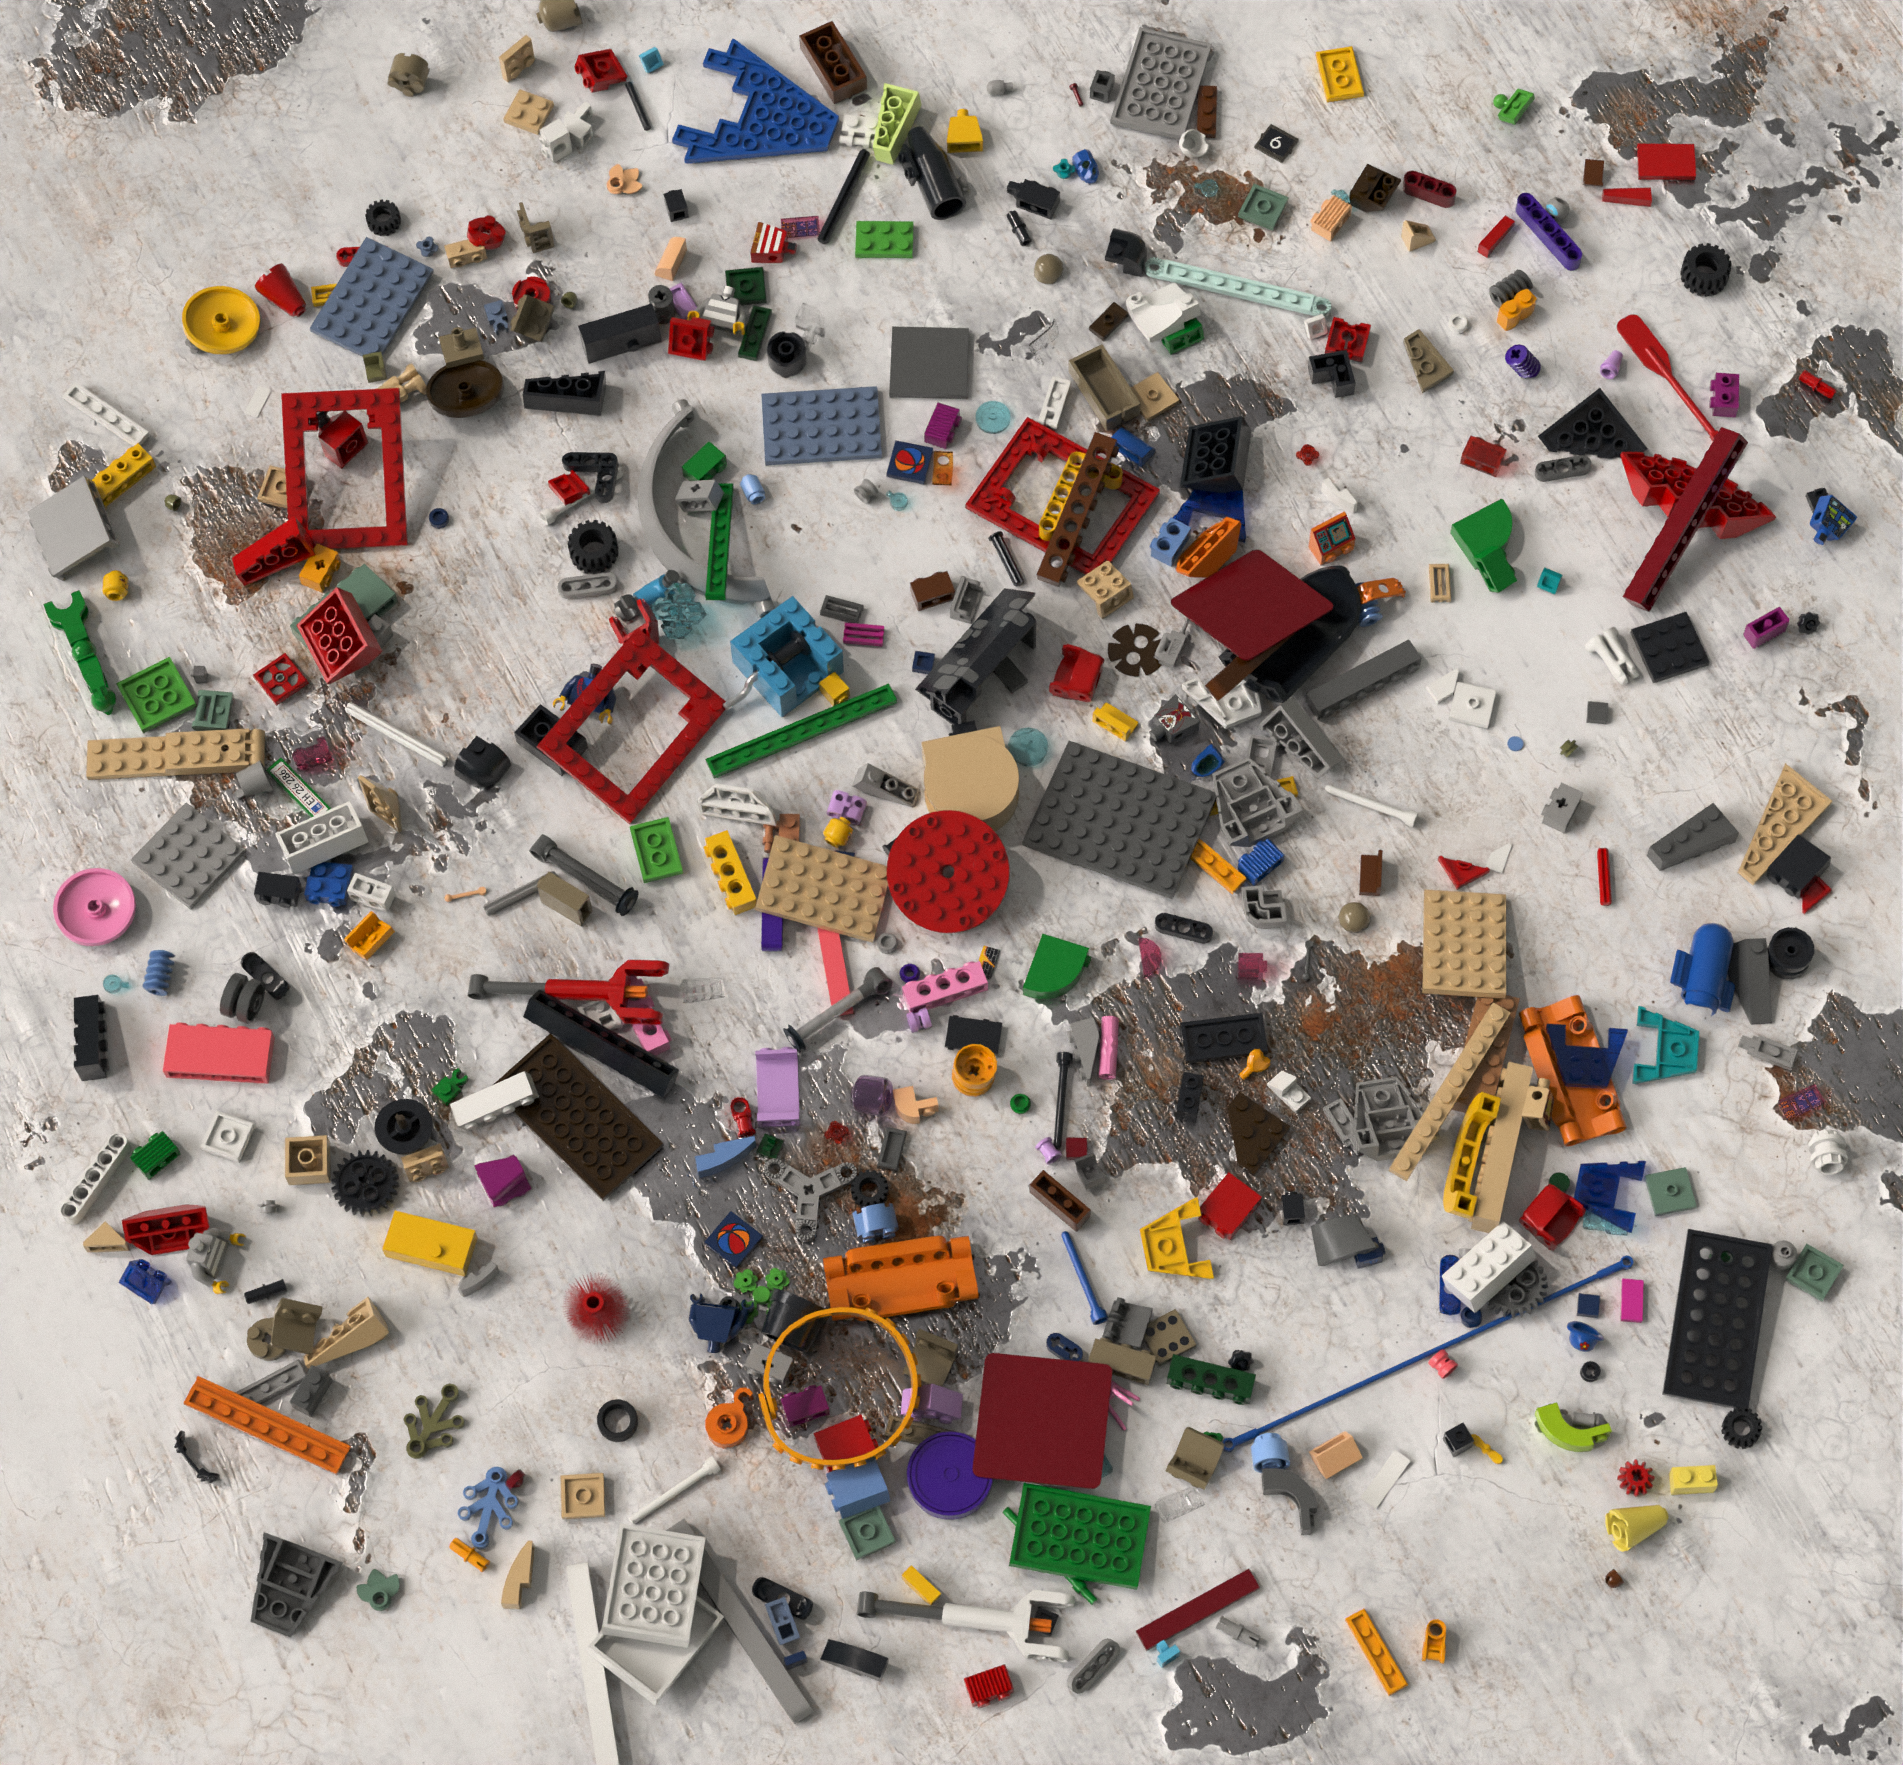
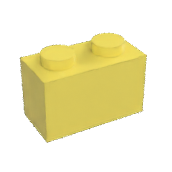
M1715 1465L1672 1467L1669 1472L1671 1495L1714 1493L1718 1486Z

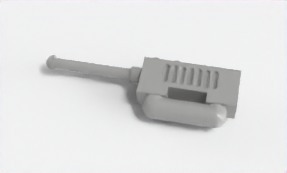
M1186 618L1180 632L1172 630L1171 634H1163L1155 652V657L1159 659V664L1174 668L1181 650L1185 648L1184 644L1188 641L1185 630L1190 619ZM1170 643V646H1169L1167 652H1165V649H1166V647H1167V644Z

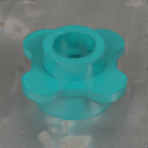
M1061 159L1059 164L1053 166V171L1057 173L1059 178L1066 179L1071 176V173L1075 172V166L1070 165L1067 159Z

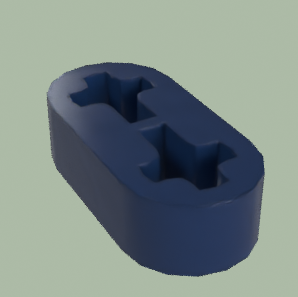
M1052 1333L1048 1336L1046 1347L1052 1354L1061 1360L1082 1361L1083 1351L1080 1346L1060 1333ZM1057 1339H1059V1344L1063 1347V1349L1057 1345L1055 1347H1052L1051 1340L1056 1341ZM1066 1350L1071 1353L1077 1351L1078 1358L1073 1357L1070 1359V1354Z

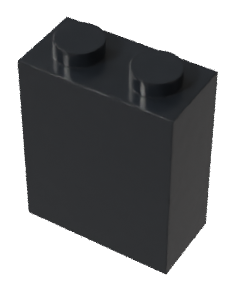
M1798 834L1770 864L1767 870V877L1773 884L1781 886L1788 895L1800 899L1830 866L1831 857Z

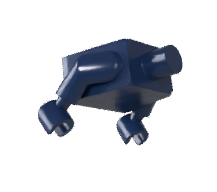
M701 1293L698 1300H696L694 1294H691L690 1300L693 1304L690 1307L688 1320L698 1339L708 1340L707 1352L720 1353V1343H727L731 1339L736 1338L745 1326L749 1314L754 1311L755 1306L754 1302H752L750 1307H745L747 1301L744 1299L741 1302L742 1310H740V1307L705 1303V1298Z

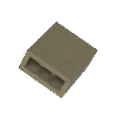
M548 871L546 876H542L539 879L537 888L541 903L577 925L582 926L593 911L589 895Z

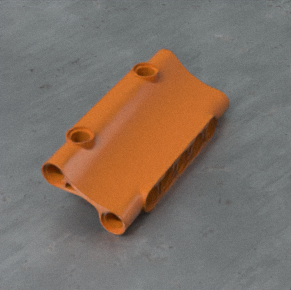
M1574 995L1546 1007H1530L1520 1011L1519 1017L1526 1033L1524 1034V1040L1537 1077L1550 1080L1549 1089L1554 1096L1552 1120L1559 1127L1564 1145L1573 1146L1593 1138L1617 1134L1626 1130L1627 1126L1620 1109L1619 1097L1593 1025L1588 1020L1581 997ZM1584 1023L1583 1030L1578 1031L1579 1025ZM1611 1098L1610 1105L1605 1107V1101Z
M931 1236L853 1248L846 1252L844 1258H842V1255L823 1258L830 1308L850 1307L862 1310L870 1308L877 1311L878 1316L884 1318L951 1308L956 1302L979 1299L969 1236L950 1238L948 1242L943 1236ZM851 1315L832 1316V1321L855 1318L858 1321H867V1319Z

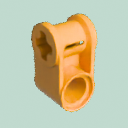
M1433 1619L1426 1627L1422 1648V1661H1426V1659L1436 1660L1444 1664L1446 1625L1441 1620ZM1430 1627H1439L1441 1635L1435 1636L1431 1634Z

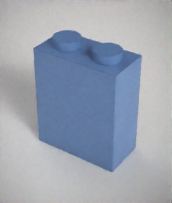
M875 1457L866 1460V1465L855 1468L854 1464L846 1466L845 1470H835L826 1474L828 1482L824 1484L828 1495L833 1494L834 1499L831 1502L834 1511H839L842 1519L891 1501Z

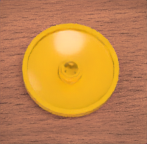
M213 286L202 289L189 298L182 312V326L186 337L199 349L213 354H231L243 350L254 341L260 327V315L254 301L244 292L227 286Z

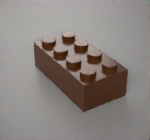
M833 21L799 35L801 51L834 104L867 90V76Z

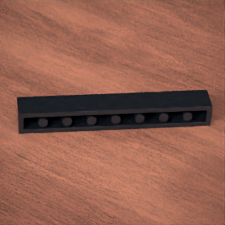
M540 989L529 999L523 1017L531 1023L538 1025L550 1034L557 1036L661 1097H664L673 1088L679 1069Z

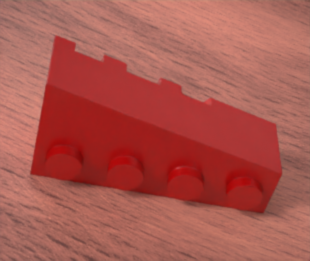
M294 516L232 557L236 576L246 586L316 554L311 537Z

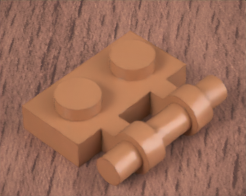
M780 814L776 826L763 824L765 829V837H763L765 853L771 852L774 841L773 830H779V836L799 841L800 814Z

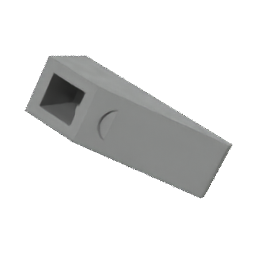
M869 763L858 769L852 787L868 795L909 807H914L920 790Z
M1094 1017L1070 1023V1031H1067L1068 1040L1075 1047L1073 1050L1074 1059L1076 1062L1079 1061L1081 1066L1078 1069L1080 1078L1085 1080L1087 1086H1090L1099 1045V1033Z

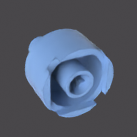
M885 1203L874 1204L861 1208L862 1212L857 1214V1211L852 1213L857 1237L863 1241V1244L872 1243L877 1237L883 1236V1239L893 1238L896 1236L895 1232L899 1230L892 1203H889V1207H885Z

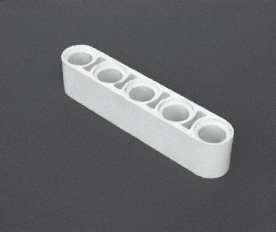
M114 1133L109 1137L62 1204L60 1213L68 1224L76 1225L82 1221L130 1152L131 1145L123 1133ZM118 1142H124L121 1147H115ZM106 1159H112L111 1163L103 1164ZM94 1176H100L98 1181L91 1182ZM82 1193H88L86 1198L79 1199ZM76 1210L74 1215L67 1216L69 1211Z

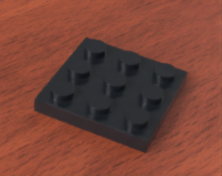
M1687 611L1631 629V636L1653 683L1708 666L1710 663Z

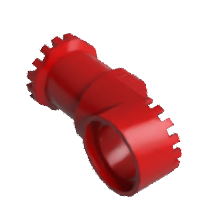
M743 1097L734 1098L730 1107L733 1119L738 1126L739 1133L737 1135L739 1138H745L747 1135L751 1137L753 1134H756V1130L753 1128L750 1119L752 1114L749 1103ZM743 1103L746 1108L743 1112H736L734 1110L735 1104Z

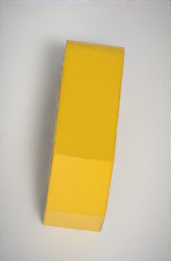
M912 1565L902 1574V1580L931 1606L941 1596V1593Z

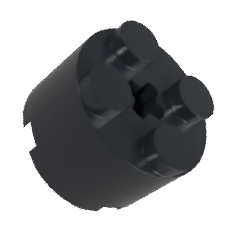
M785 331L778 332L770 338L767 346L770 368L783 378L799 373L807 363L803 338L797 333H785Z

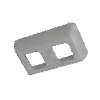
M1252 735L1249 741L1247 757L1257 765L1264 766L1267 775L1271 777L1277 742L1268 737ZM1256 747L1267 748L1268 756L1266 758L1255 756Z

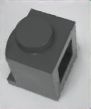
M1097 70L1090 86V98L1108 103L1115 83V75L1108 71Z

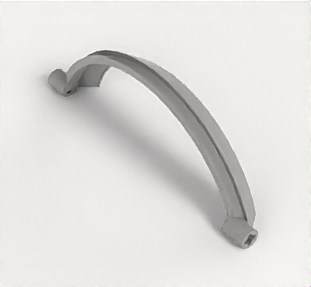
M681 399L673 403L672 410L675 416L658 434L643 463L638 485V510L644 534L661 564L667 570L678 572L681 583L705 595L707 567L690 559L669 539L658 520L653 501V476L660 452L680 427H689L688 424L694 420L691 405H689L686 399ZM727 574L726 600L719 601L739 605L753 601L760 618H763L775 609L763 576L741 577Z

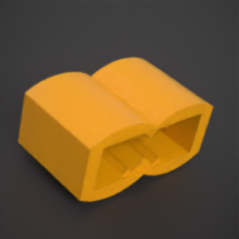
M1529 289L1518 292L1514 299L1508 300L1501 305L1497 323L1505 331L1513 329L1520 320L1531 316L1534 312L1537 298Z

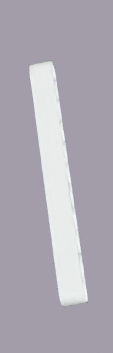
M588 1562L567 1565V1576L596 1764L620 1765L605 1666L587 1653L589 1644L599 1633Z

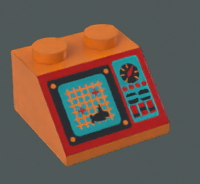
M1345 511L1317 525L1310 531L1308 547L1320 565L1326 562L1331 563L1341 554H1348L1354 549L1356 538Z

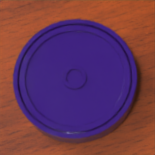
M941 1432L923 1440L913 1451L907 1467L908 1488L915 1503L929 1515L946 1520L961 1519L976 1512L987 1500L992 1489L993 1479L980 1478L973 1473L976 1442L974 1438L959 1432Z

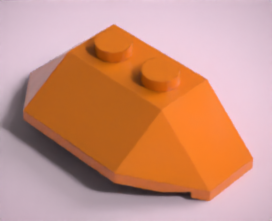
M1225 517L1222 519V522L1206 529L1179 556L1176 567L1177 573L1188 577L1207 578L1217 572L1237 550L1241 528L1240 521Z

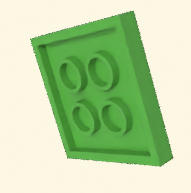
M170 657L116 683L143 734L197 707Z

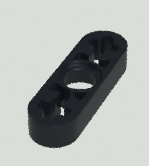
M1160 913L1155 918V929L1159 933L1202 944L1208 943L1212 939L1213 929L1207 923L1168 913ZM1163 920H1167L1165 927H1162L1160 923ZM1173 921L1176 922L1174 930H1172ZM1180 924H1187L1190 929L1188 932L1182 933L1178 930V926ZM1193 926L1196 927L1194 935H1192ZM1202 930H1206V934L1204 937H1201L1200 932H1202Z

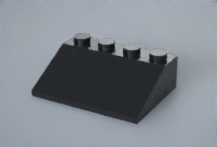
M1243 416L1189 427L1180 482L1181 488L1219 493L1243 490L1251 438V429Z

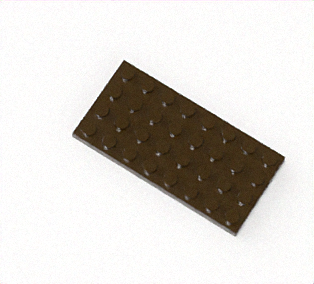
M552 1034L546 1036L494 1083H499L524 1071L531 1074L539 1097L533 1099L534 1102L529 1105L515 1107L513 1113L602 1201L608 1198L664 1146L663 1142Z

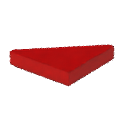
M1443 856L1438 857L1439 863L1457 890L1490 872L1488 867L1483 868L1461 860H1452Z
M1820 877L1802 896L1803 914L1807 913L1832 891Z

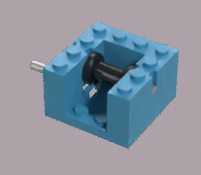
M792 596L730 641L732 662L747 680L745 681L744 688L725 702L723 707L728 711L742 701L750 693L753 685L774 710L783 717L820 690V681L834 671L838 676L844 672L843 651L821 626L816 627L812 616Z

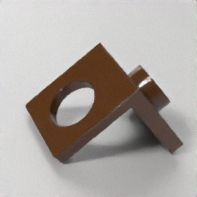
M1585 159L1582 185L1603 186L1604 160Z

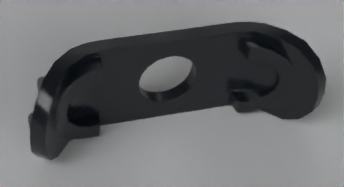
M249 952L242 957L241 967L253 979L263 981L262 977L265 973L273 974L272 982L265 983V990L275 1000L286 996L291 986L257 953Z
M181 1430L175 1437L176 1443L174 1448H177V1453L182 1454L197 1473V1478H201V1482L208 1481L212 1483L219 1480V1474L209 1473L204 1468L199 1470L185 1453L187 1450L184 1445L185 1431Z
M759 1577L755 1580L752 1586V1593L756 1598L769 1603L777 1600L779 1594L785 1592L790 1596L788 1606L793 1616L805 1620L810 1615L813 1608V1601L765 1577Z

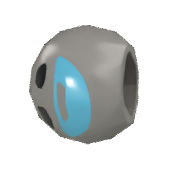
M1554 197L1547 202L1545 210L1555 221H1561L1568 216L1570 208L1565 200Z

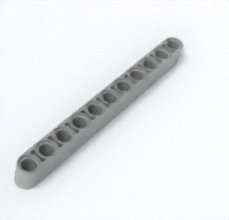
M685 1519L666 1530L695 1535ZM704 1548L699 1583L719 1613L724 1616L725 1622L794 1724L798 1723L813 1713V1710Z

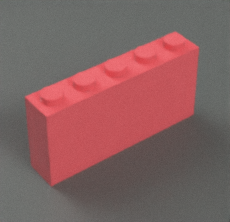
M182 1022L176 1023V1025L170 1024L163 1072L166 1078L269 1084L275 1037L272 1030L265 1027L249 1029L245 1026H238L237 1028H229L226 1025L209 1027L206 1024L192 1026Z

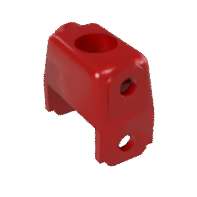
M1070 644L1063 645L1062 655L1064 658L1058 666L1054 682H1050L1049 692L1054 696L1064 699L1090 702L1094 697L1105 660L1100 655L1091 653L1081 647Z
M1549 1184L1544 1187L1523 1212L1519 1222L1541 1244L1554 1251L1574 1229L1579 1217L1582 1218L1585 1215L1586 1209L1572 1196Z

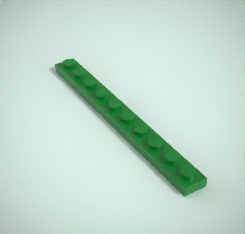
M888 683L706 758V764L715 779L897 703V699Z

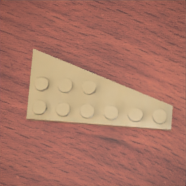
M1786 763L1738 870V874L1752 885L1767 872L1770 864L1798 834L1802 835L1832 803L1831 799Z

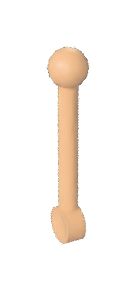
M480 887L478 890L456 895L447 894L444 899L450 902L452 899L476 894L483 896L486 894V888Z

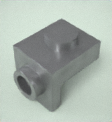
M1094 1153L1074 1160L1077 1174L1086 1190L1106 1183Z

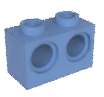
M1170 517L1167 523L1164 522L1159 531L1160 535L1152 540L1150 548L1151 557L1172 567L1191 537V527ZM1171 532H1176V533H1178V534H1177V535H1171L1170 533H1171ZM1166 547L1168 550H1161L1160 548Z

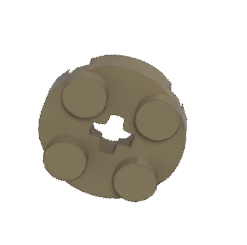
M273 1317L257 1321L247 1331L249 1350L255 1357L265 1361L276 1360L286 1352V1349L272 1347L267 1342H263L266 1335H272Z

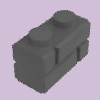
M313 1365L310 1366L307 1371L308 1375L304 1376L289 1401L294 1409L309 1417H312L333 1381L330 1374Z

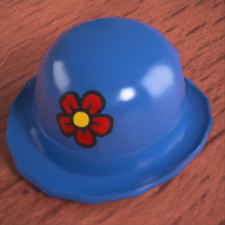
M1572 1321L1567 1324V1329L1570 1331V1344L1579 1351L1589 1352L1594 1349L1598 1341L1605 1340L1600 1332L1588 1324L1579 1321Z

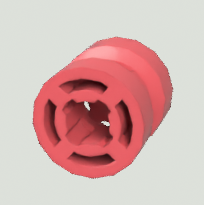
M1444 1349L1436 1353L1428 1362L1432 1368L1438 1370V1375L1442 1379L1449 1376L1458 1366L1454 1360L1449 1359L1448 1353Z

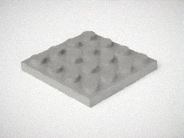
M186 802L132 857L131 861L191 910L246 851Z

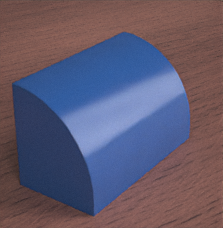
M1120 428L1111 437L1117 440L1118 447H1120L1119 453L1141 468L1156 452L1155 448L1125 428Z

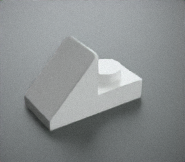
M1284 1071L1279 1072L1267 1083V1086L1295 1113L1311 1100V1097L1297 1084V1077Z

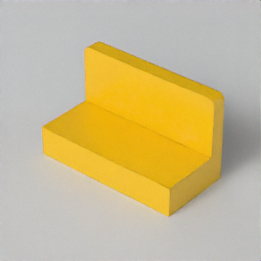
M1107 702L1104 703L1101 709L1097 707L1093 712L1092 722L1125 742L1138 726V721Z

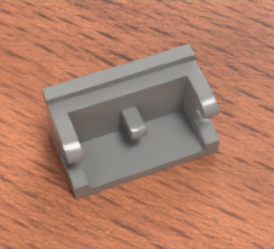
M965 576L961 577L950 607L951 619L971 624L983 591L979 581L966 578Z

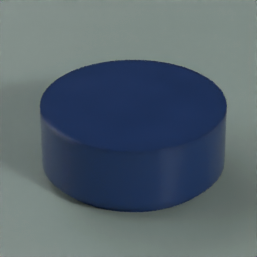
M436 508L430 512L429 521L434 528L441 529L449 523V516L446 510Z
M1465 1307L1461 1311L1462 1324L1469 1328L1479 1326L1482 1322L1481 1310L1479 1309L1474 1313L1470 1308Z

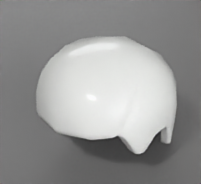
M1189 129L1184 132L1179 141L1181 152L1189 158H1199L1205 155L1209 149V144L1206 143L1205 139L1206 135L1195 129Z

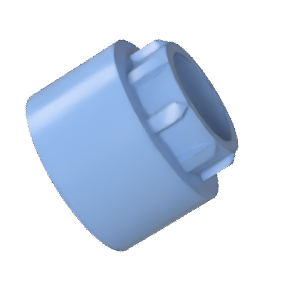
M1264 1433L1256 1437L1254 1444L1251 1446L1253 1468L1256 1472L1262 1473V1469L1266 1468L1285 1470L1290 1466L1287 1442L1279 1434Z

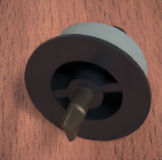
M412 1099L392 1101L378 1113L374 1126L375 1135L380 1145L389 1152L402 1155L415 1153L431 1137L433 1130L431 1114L418 1101Z

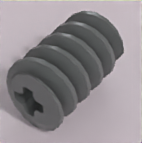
M1517 269L1514 271V274L1511 273L1508 277L1503 278L1502 281L1489 288L1490 298L1500 308L1502 303H1505L1508 299H1514V295L1527 288L1531 290L1533 284L1525 272Z
M656 285L649 291V304L652 303L659 324L663 325L669 323L671 318L675 316L673 295L667 286Z

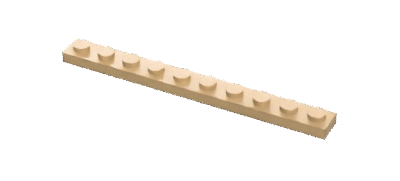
M1495 1003L1491 1004L1390 1166L1389 1172L1408 1181L1505 1025L1511 1012Z

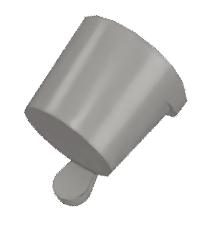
M261 760L236 773L241 788L235 791V795L239 799L265 791H273V786Z

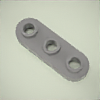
M599 573L563 578L559 581L557 588L561 597L571 599L612 593L617 587V581L611 573ZM567 588H570V589H571V591H569V592H566L565 590H566Z
M1109 1638L1102 1640L1070 1673L1067 1679L1068 1688L1077 1694L1085 1692L1118 1657L1120 1653L1119 1644Z

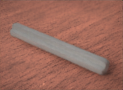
M541 877L485 904L483 908L486 914L490 916L538 892L537 883Z

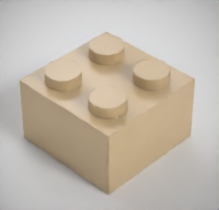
M327 1135L285 1138V1178L288 1185L331 1183L330 1141Z

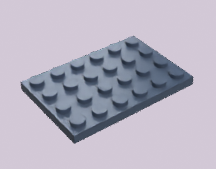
M366 237L312 323L310 332L360 356L375 352H382L383 356L434 273L433 268Z
M877 386L761 394L765 466L882 458Z

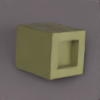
M382 352L362 355L368 383L387 380Z

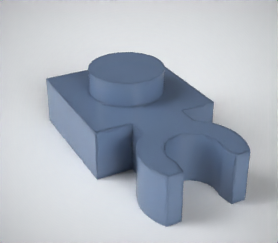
M499 300L485 304L484 309L489 324H494L495 334H499V327H504L505 331L508 332V324L505 321L508 320L503 301Z

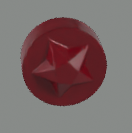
M518 1469L509 1477L505 1485L510 1490L519 1488L523 1484V1478L526 1474L521 1469Z

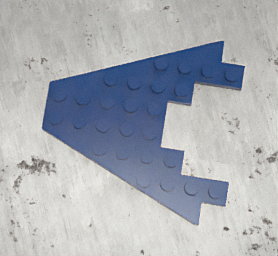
M731 40L727 53L711 48L708 49L703 61V67L737 76L732 91L746 95L748 98L738 123L719 119L714 134L678 124L672 143L688 148L684 158L685 163L739 160L828 151L839 122L837 114L737 40Z

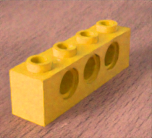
M728 830L705 838L706 846L703 849L706 857H711L713 863L710 866L713 874H718L720 880L717 882L720 891L725 892L727 895L725 902L728 909H732L734 915L755 908L757 899ZM719 854L727 855L725 858L717 857ZM727 871L734 872V874L730 876L725 875ZM735 888L741 889L739 893L732 892Z

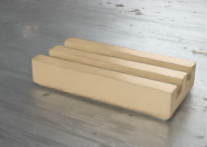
M1429 564L1430 601L1451 602L1449 564ZM1434 569H1437L1438 595H1435ZM1441 569H1445L1446 595H1442Z

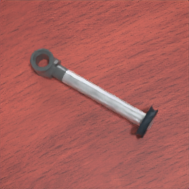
M879 967L870 969L865 975L863 985L797 1030L789 1024L788 1029L783 1028L788 1041L794 1049H797L798 1053H801V1049L806 1050L803 1042L804 1039L870 994L873 996L875 994H886L892 988V980Z

